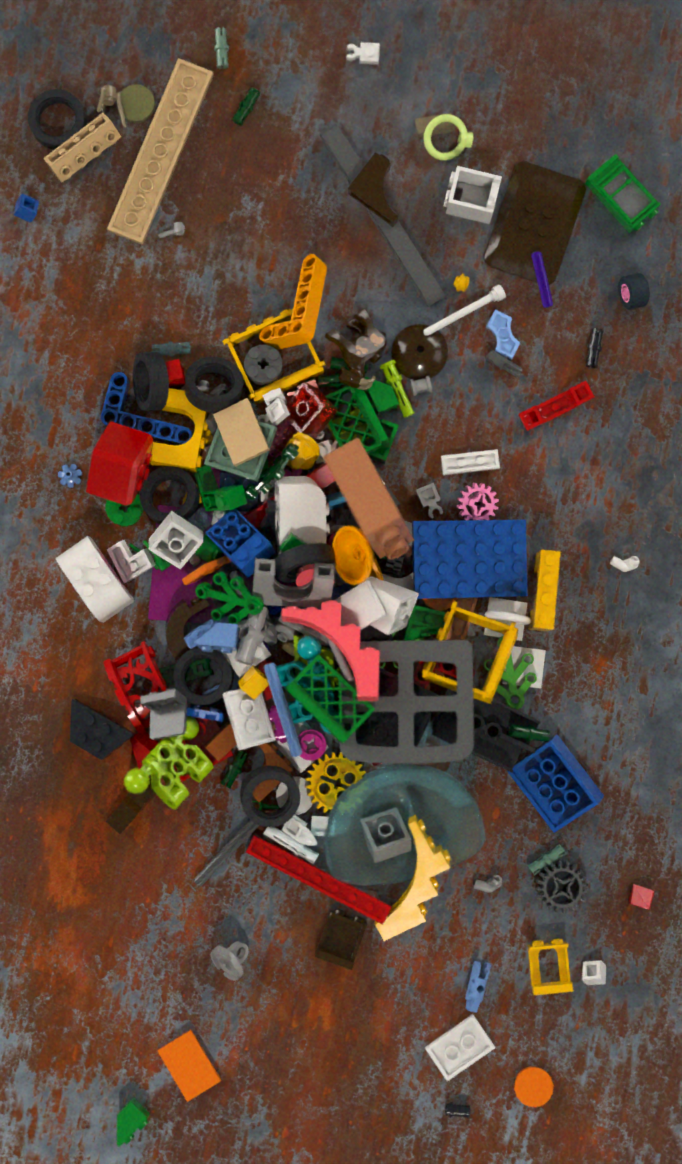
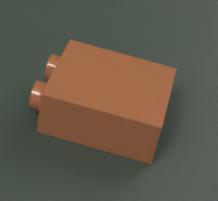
M359 438L325 455L323 458L363 533L379 558L387 555L388 559H395L405 554L409 550L407 544L414 539Z

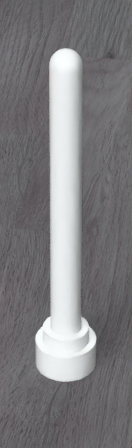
M498 284L491 289L488 295L425 328L423 331L424 335L429 336L491 301L499 302L505 299L506 295L503 288Z

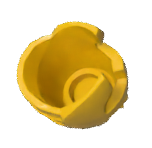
M297 432L287 442L286 446L290 443L299 447L297 450L299 454L294 460H289L286 465L292 469L302 468L307 470L315 464L319 457L320 449L312 437Z

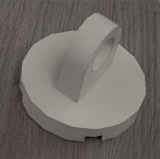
M239 941L234 942L228 949L223 946H216L211 952L212 962L217 969L224 971L225 977L236 981L243 975L244 971L241 963L248 956V946ZM240 948V954L237 956V951Z

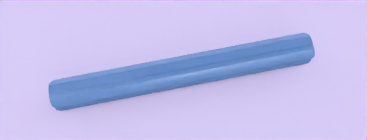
M268 663L264 665V671L291 756L297 757L302 754L298 736L275 664Z

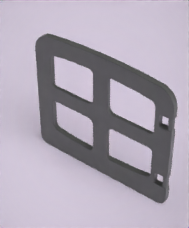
M467 640L360 642V650H363L365 647L379 650V662H398V694L394 697H378L377 701L368 702L375 708L373 712H396L398 714L399 744L395 748L359 745L356 742L355 730L343 744L340 743L342 754L352 761L392 764L460 761L470 756L474 747L472 644ZM428 661L455 664L457 667V694L455 696H416L414 694L413 682L414 662ZM340 668V675L345 679ZM354 678V680L352 682H349V684L356 690V682ZM341 690V702L353 701V693L350 690ZM342 704V716L353 715V704ZM355 704L356 713L369 710L364 704ZM419 711H455L457 713V742L444 746L415 747V713ZM342 718V727L345 729V723H351L352 728L353 718Z

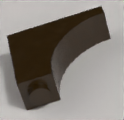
M375 152L348 187V195L394 227L398 222V215L389 207L383 192L384 180L390 170L391 163H389L390 161L386 156Z
M149 781L147 789L142 793L135 794L129 792L119 807L106 820L119 834L128 827L156 795L151 789V782Z

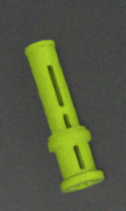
M391 360L379 367L385 374L386 384L392 386L403 417L406 418L415 414L401 383L402 375H399L396 369V361Z

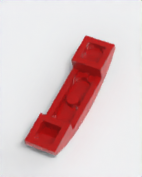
M584 381L518 415L526 431H529L588 402L595 396L587 381Z

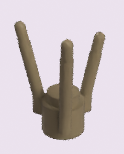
M103 86L97 112L101 111V114H105L106 105L111 106L116 101L123 128H126L120 93H116V88L113 86Z

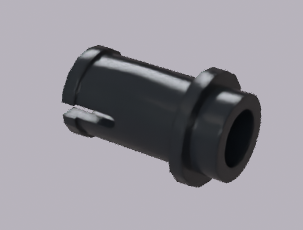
M450 1102V1104L446 1103L445 1116H449V1118H452V1116L469 1118L470 1105L453 1104V1102Z

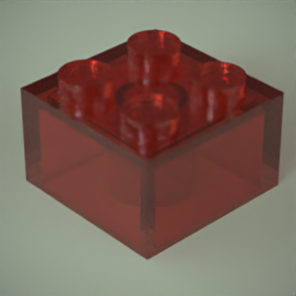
M305 382L302 383L286 404L290 414L286 417L298 432L306 434L314 440L338 411L317 387Z

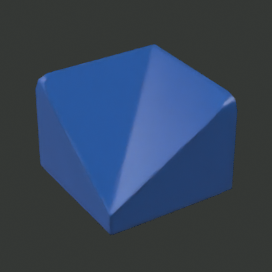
M21 193L16 201L14 216L32 222L37 215L39 201Z

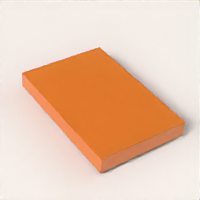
M192 1029L157 1050L187 1102L221 1081L220 1076Z

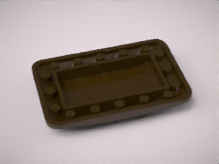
M526 161L516 164L484 255L486 265L538 283L531 254L540 251L548 284H553L559 272L586 192L585 183L574 177Z

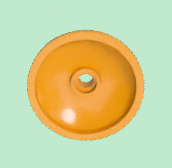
M355 526L342 527L335 534L332 543V551L336 562L335 568L345 582L352 585L361 584L367 580L373 567L372 547L365 534Z

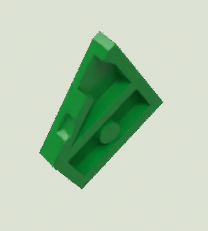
M415 605L407 624L403 641H411L437 634L440 627H444V616L446 613Z

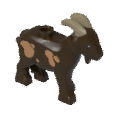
M363 308L355 314V319L346 325L347 328L359 333V336L352 342L344 338L335 328L327 332L325 338L338 345L349 368L347 370L341 367L342 374L339 376V381L352 388L367 390L371 388L376 377L364 379V367L370 362L375 364L382 357L381 354L387 345V340L385 337L386 333L380 332L375 328L372 319Z

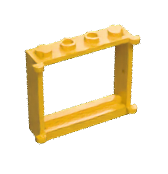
M293 308L292 310L286 309L282 311L280 316L275 318L273 316L266 318L258 326L256 324L251 325L243 333H233L222 341L224 345H228L250 392L248 398L249 400L253 399L255 405L264 402L263 395L271 390L281 388L282 392H285L303 381L324 374L322 366L326 364L324 361L320 362L310 341L306 345L315 362L314 364L255 391L247 378L233 346L260 334L266 326L290 320Z
M453 601L451 610L447 611L444 616V627H440L436 638L438 640H446L455 617L504 634L482 691L473 688V698L491 704L518 637V628L515 627V622H511V625L501 623L456 607L457 602ZM425 662L422 670V677L425 678V681L457 692L456 681L432 673L436 662Z

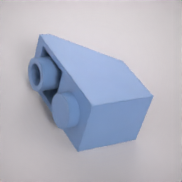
M217 623L196 640V645L203 652L220 650L221 653L231 654L232 651L238 650L240 627L237 624Z

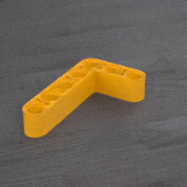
M309 254L303 260L291 321L266 326L260 332V340L276 350L306 344L314 337L327 272V265L315 254Z

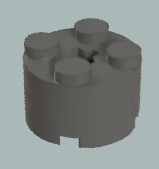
M258 345L252 347L245 357L244 367L246 374L255 385L264 387L279 380L282 376V358L275 348L269 345ZM266 363L267 366H265V369H261L260 365Z

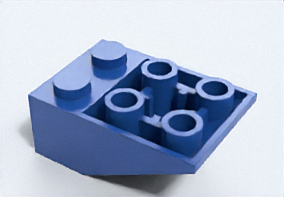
M235 508L228 511L205 532L247 578L254 573L255 559L268 560L276 553L271 543Z

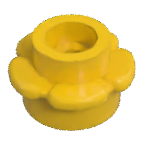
M462 273L455 278L454 287H456L458 292H465L469 285V277Z

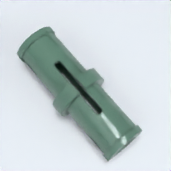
M220 28L214 29L216 40L214 51L217 56V68L221 69L223 65V69L229 67L226 28H222L220 33Z
M559 844L546 854H541L540 858L527 866L535 876L545 866L551 867V863L565 856L566 852Z

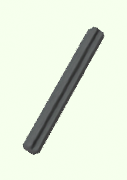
M249 820L194 878V882L201 887L259 825Z

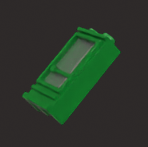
M617 154L613 155L592 173L585 182V185L629 234L633 230L636 232L645 225L644 221L648 217L651 220L659 213L657 209L661 203L650 194L623 164Z

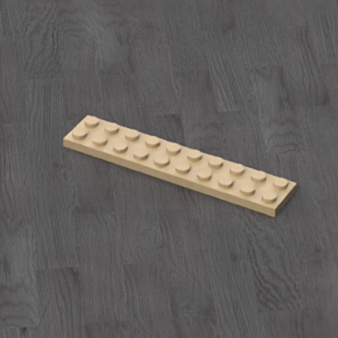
M178 58L107 230L109 232L143 245L214 75L212 71Z

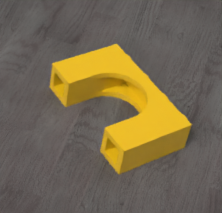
M169 388L167 403L162 411L188 416L195 424V431L191 439L182 445L174 446L153 442L151 465L159 467L174 466L185 471L197 473V468H201L202 465L200 452L201 449L205 448L206 438H203L204 431H208L209 428L206 420L210 412L202 411L193 406L187 399L185 391Z
M540 550L535 554L534 573H537V591L534 608L530 611L531 623L529 624V630L550 631L554 629L561 551Z

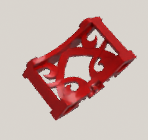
M145 641L141 642L140 646L113 660L109 658L103 661L108 678L117 689L114 692L121 706H126L125 709L126 711L128 710L129 714L128 718L139 734L146 732V728L150 727V717L144 718L151 710L144 707L141 703L140 707H136L135 701L137 699L141 700V696H129L128 691L134 685L135 674L144 676L152 681L151 692H159V686L162 692L169 689L155 661L156 653L153 647H148ZM144 654L146 658L145 663L141 664L140 659H138L136 667H133V660ZM126 663L129 665V667H120ZM149 666L152 670V673L146 670ZM127 673H130L129 684H125L123 682V679L125 677L129 678Z

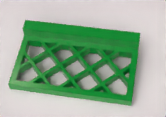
M346 386L317 400L339 447L351 442L354 434L363 436L361 444L367 454L383 448V450L390 448L388 437L364 390ZM351 392L352 398L350 402L341 400L344 394ZM329 401L336 402L333 410L325 408L323 404ZM339 403L348 406L345 413L336 411ZM352 407L360 410L358 417L349 415ZM334 415L343 417L340 425L332 423ZM346 419L355 421L353 428L344 426ZM359 422L368 425L365 432L356 430ZM342 430L351 432L348 440L339 437ZM367 437L375 439L377 443L370 447L364 445Z
M319 654L285 688L341 744L375 710L368 701H355L357 691ZM317 661L324 665V674H313V665ZM327 676H335L338 679L339 688H327ZM302 677H311V688H302L297 682ZM313 677H324L325 688H313ZM325 690V702H316L313 699V691ZM327 690H339V702H327ZM341 690H350L353 693V701L341 702ZM328 704H339V716H331L328 713ZM342 704H353V715L342 716ZM355 704H364L369 710L365 715H356ZM342 718H353V727L349 731L342 727Z

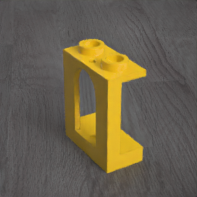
M552 939L551 943L537 940L527 945L531 988L534 995L573 992L567 951L569 946L563 939ZM554 948L558 957L560 981L541 983L539 952L542 949Z

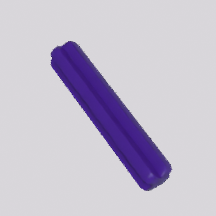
M540 251L533 252L531 257L544 308L553 306L542 254Z

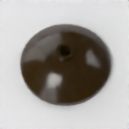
M415 324L408 326L394 339L391 350L392 360L396 361V369L406 378L420 380L429 376L431 379L442 371L447 362L448 346L443 335L439 331L429 336L423 333L424 329L429 327V325ZM423 347L424 351L420 353L417 351V348Z

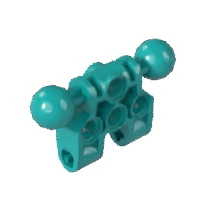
M314 636L301 638L297 645V652L302 658L307 660L308 664L318 654L320 655L322 650L320 641ZM296 660L275 666L281 686L289 685L297 677L293 672V667H297L302 672L307 665ZM319 661L313 665V674H324V665L320 664ZM327 676V688H332L331 680ZM302 677L297 683L305 688H311V677ZM313 677V688H318L317 681H322L325 685L324 677ZM325 690L313 691V699L316 702H325ZM327 690V702H335L333 690ZM297 700L287 703L293 724L313 718ZM328 704V713L331 716H339V712L334 710L333 704ZM320 723V726H321L322 730H323L324 732L328 733V734H331V733Z

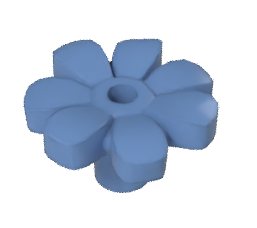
M66 464L62 466L63 471L58 472V477L62 478L60 483L63 486L67 484L69 488H73L74 483H81L79 476L82 475V471L80 469L76 470L77 466L75 464H71L70 468Z

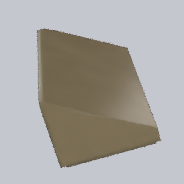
M439 115L415 119L418 138L424 137L428 123ZM442 122L434 128L431 136L455 132V125L451 122Z

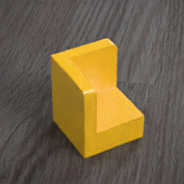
M254 665L238 680L240 689L252 699H256L269 685L266 675Z

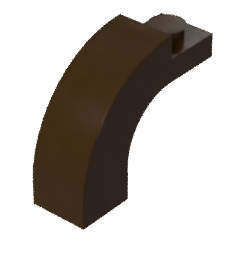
M196 596L190 600V604H187L185 599H182L171 610L166 621L165 635L168 648L175 661L192 649L184 641V626L192 615L210 605L207 598L202 599Z

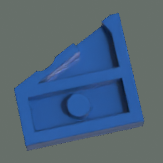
M192 704L190 708H187L186 712L187 716L224 722L225 714L221 713V709L210 708L209 711L202 710V706Z

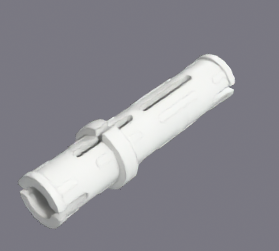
M267 827L264 835L294 852L295 856L299 855L311 864H314L319 853L311 850L305 844L294 840L276 827Z

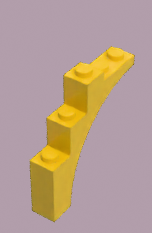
M416 815L409 817V827L414 836L417 849L414 875L406 891L392 905L384 925L375 921V926L384 941L426 922V913L428 912L423 902L438 895L439 883L435 875L450 868V860L452 859L448 850H444L441 844L435 847L432 837H428L425 832L426 826L423 820H418Z

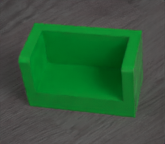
M380 419V423L388 437L390 448L385 450L380 448L369 453L368 456L370 459L385 464L399 425Z

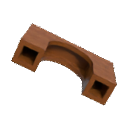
M230 720L204 744L205 748L218 761L237 745ZM272 742L258 745L264 754L263 766H278L289 773L293 770L289 766L292 762L285 755L281 757L277 753L279 749ZM266 780L260 783L254 789L252 796L260 802L280 781Z

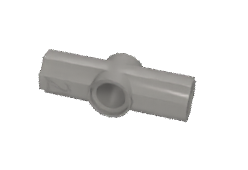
M263 607L262 612L258 615L249 613L246 623L240 628L239 638L241 641L235 657L237 662L252 665L257 646L263 642L265 632L262 629L268 613L266 607Z

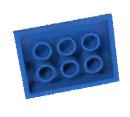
M558 734L551 737L548 742H544L537 747L535 753L528 754L516 763L512 769L513 772L507 771L554 833L599 804L604 797Z

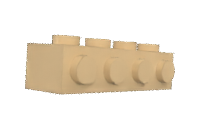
M102 113L43 159L55 176L63 182L80 168L85 167L93 158L99 156L110 145L115 144L121 138V135L112 121Z

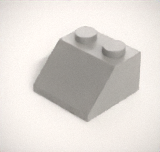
M397 807L360 819L366 843L374 863L411 851V838Z

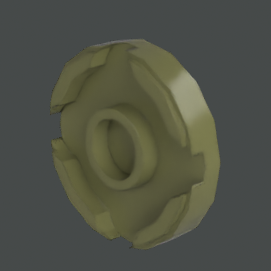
M138 84L130 85L120 93V101L127 121L133 123L144 122L154 113L155 99L151 91L145 86Z

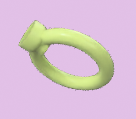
M451 114L435 117L428 123L424 132L426 150L431 156L439 160H451L460 155L465 147L471 148L473 143V133L467 132L462 120ZM442 122L453 123L460 132L457 147L447 153L437 151L431 142L432 131Z

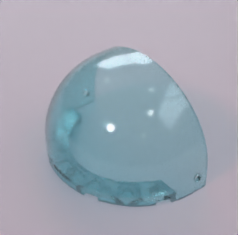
M395 764L382 767L363 775L364 777L355 784L352 783L332 807L327 820L326 832H324L325 855L332 876L341 882L355 885H384L410 881L412 879L417 862L415 839L409 827V817L416 815L418 820H423L426 826L425 832L428 837H432L435 847L441 844L444 850H448L452 859L450 860V868L477 853L486 840L478 805L465 787L444 771L430 766L423 767L413 764ZM397 807L411 838V851L374 863L366 843L360 819Z

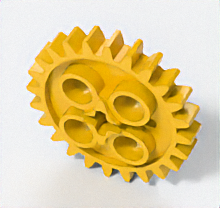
M331 752V758L324 754L323 761L320 758L317 759L318 765L312 763L311 765L314 770L307 771L311 778H305L306 781L310 782L305 788L311 789L307 796L314 797L311 803L318 802L317 809L324 806V813L330 809L331 815H334L335 810H337L339 815H342V809L349 813L350 806L356 809L355 802L362 803L359 797L366 796L362 789H368L367 786L363 785V782L368 781V779L362 778L366 771L359 770L362 764L355 765L356 761H350L346 757L343 758L342 752H339L338 757H336L334 752ZM330 765L336 768V773L333 776L327 774V768ZM347 773H351L354 777L353 782L347 784L344 780ZM323 775L331 780L339 779V783L351 787L352 791L342 787L334 788V784L321 779V776ZM322 783L328 785L329 789L326 794H321L319 791V786ZM339 791L346 793V799L342 802L337 799Z

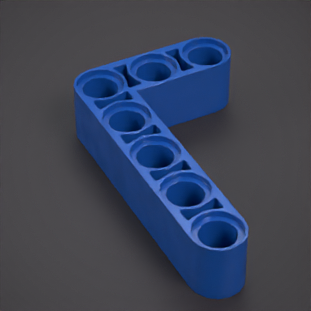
M116 372L111 376L101 413V420L106 427L109 424L106 422L107 416L115 415L113 422L124 425L126 420L132 419L134 424L130 428L144 432L143 427L145 424H152L151 431L145 433L150 434L154 440L182 445L191 439L193 434L187 427L123 412L130 382L122 372ZM118 379H125V383L122 386H116ZM113 397H120V401L118 404H111V399ZM165 428L171 429V433L167 437L161 435L162 430ZM182 433L189 434V439L187 441L180 440V435Z

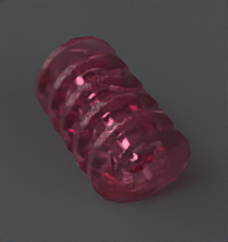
M287 418L278 425H275L277 431L268 453L273 459H276L274 452L281 453L278 448L279 446L286 447L284 441L288 442L290 440L289 435L293 436L295 434L294 429L299 431Z

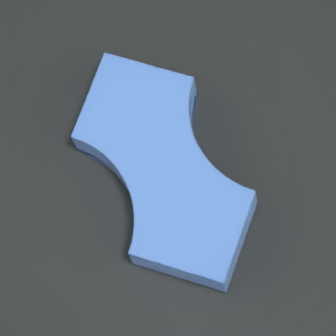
M495 309L486 327L493 332L496 338L495 351L512 360L520 345V342L514 338L510 329L512 317Z

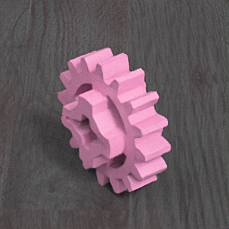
M474 482L472 488L466 485V492L460 491L463 496L462 498H457L461 502V504L457 505V508L462 509L459 514L461 516L465 515L464 520H490L488 516H495L493 510L499 508L495 506L499 499L494 498L497 494L496 492H490L492 487H485L484 483H480L478 487L477 483ZM485 493L489 498V502H487L485 499ZM475 502H481L480 505H474ZM466 505H469L471 514L468 512Z

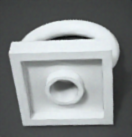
M489 597L485 617L507 625L515 622V627L518 628L516 640L522 641L524 625L531 623L530 617L526 616L527 603ZM484 628L485 636L498 638L504 636L502 633Z

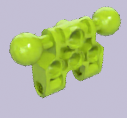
M186 716V733L184 735L163 738L143 759V766L140 769L136 768L128 771L124 778L126 789L131 793H142L147 789L149 776L152 775L151 789L170 808L176 809L189 795L188 790L180 782L179 777L187 773L193 780L201 782L214 768L212 762L197 745L182 744L183 740H191L196 737L199 731L197 720L192 716ZM160 750L163 751L164 758L161 757ZM186 751L189 753L190 759L186 757ZM173 764L176 765L177 772L174 771ZM161 778L164 779V781H165V786H163V785L161 784V781H160Z

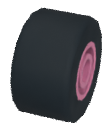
M634 273L620 278L618 290L623 306L629 310L646 306L650 299V290L645 276L642 273Z

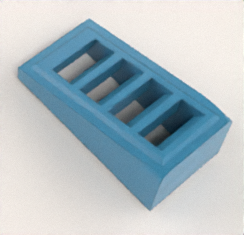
M342 492L325 496L330 511L347 505Z

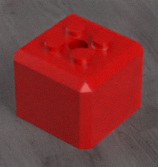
M110 421L93 449L86 493L125 506L132 504L138 491H141L144 480H147L150 469L148 467L153 457V454H151L154 440L152 436Z

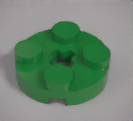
M136 495L130 507L127 508L128 512L125 513L123 510H120L122 504L106 500L105 510L108 518L115 524L123 527L136 524L144 512L140 503V495Z

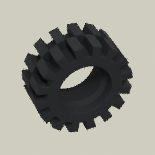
M405 554L395 559H387L384 572L399 576Z

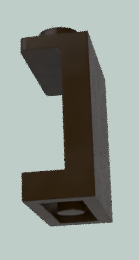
M336 908L335 911L330 910L315 957L352 970L361 940L367 928V923L360 916L354 915L352 918L346 915L347 912Z

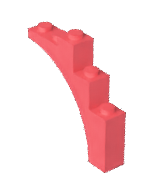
M327 600L326 603L322 602L321 610H318L316 607L298 609L295 606H288L282 608L283 622L297 623L312 628L326 636L339 648L353 671L357 686V701L378 700L379 650H375L372 647H365L363 650H360V627H356L355 624L341 626V603H337L335 600Z

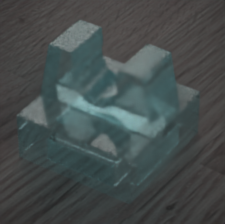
M202 507L187 520L203 532L212 525V518Z

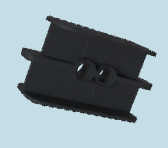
M447 689L445 696H455L457 692ZM473 698L474 717L479 719L480 725L474 729V747L471 754L509 772H513L512 769L522 748L531 753H535L536 749L529 746L531 741H527L525 738L511 737L509 731L517 732V730L510 729L511 724L525 727L531 725L537 728L541 722L497 700L492 699L491 704ZM442 711L432 735L450 744H455L457 742V713L455 711ZM490 726L497 728V734L494 737H490L487 733Z

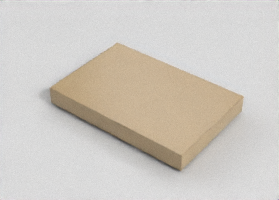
M248 398L213 414L235 467L270 451Z

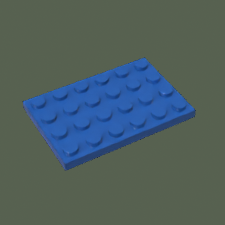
M526 520L412 522V537L414 539L412 541L413 591L419 593L417 599L528 596Z

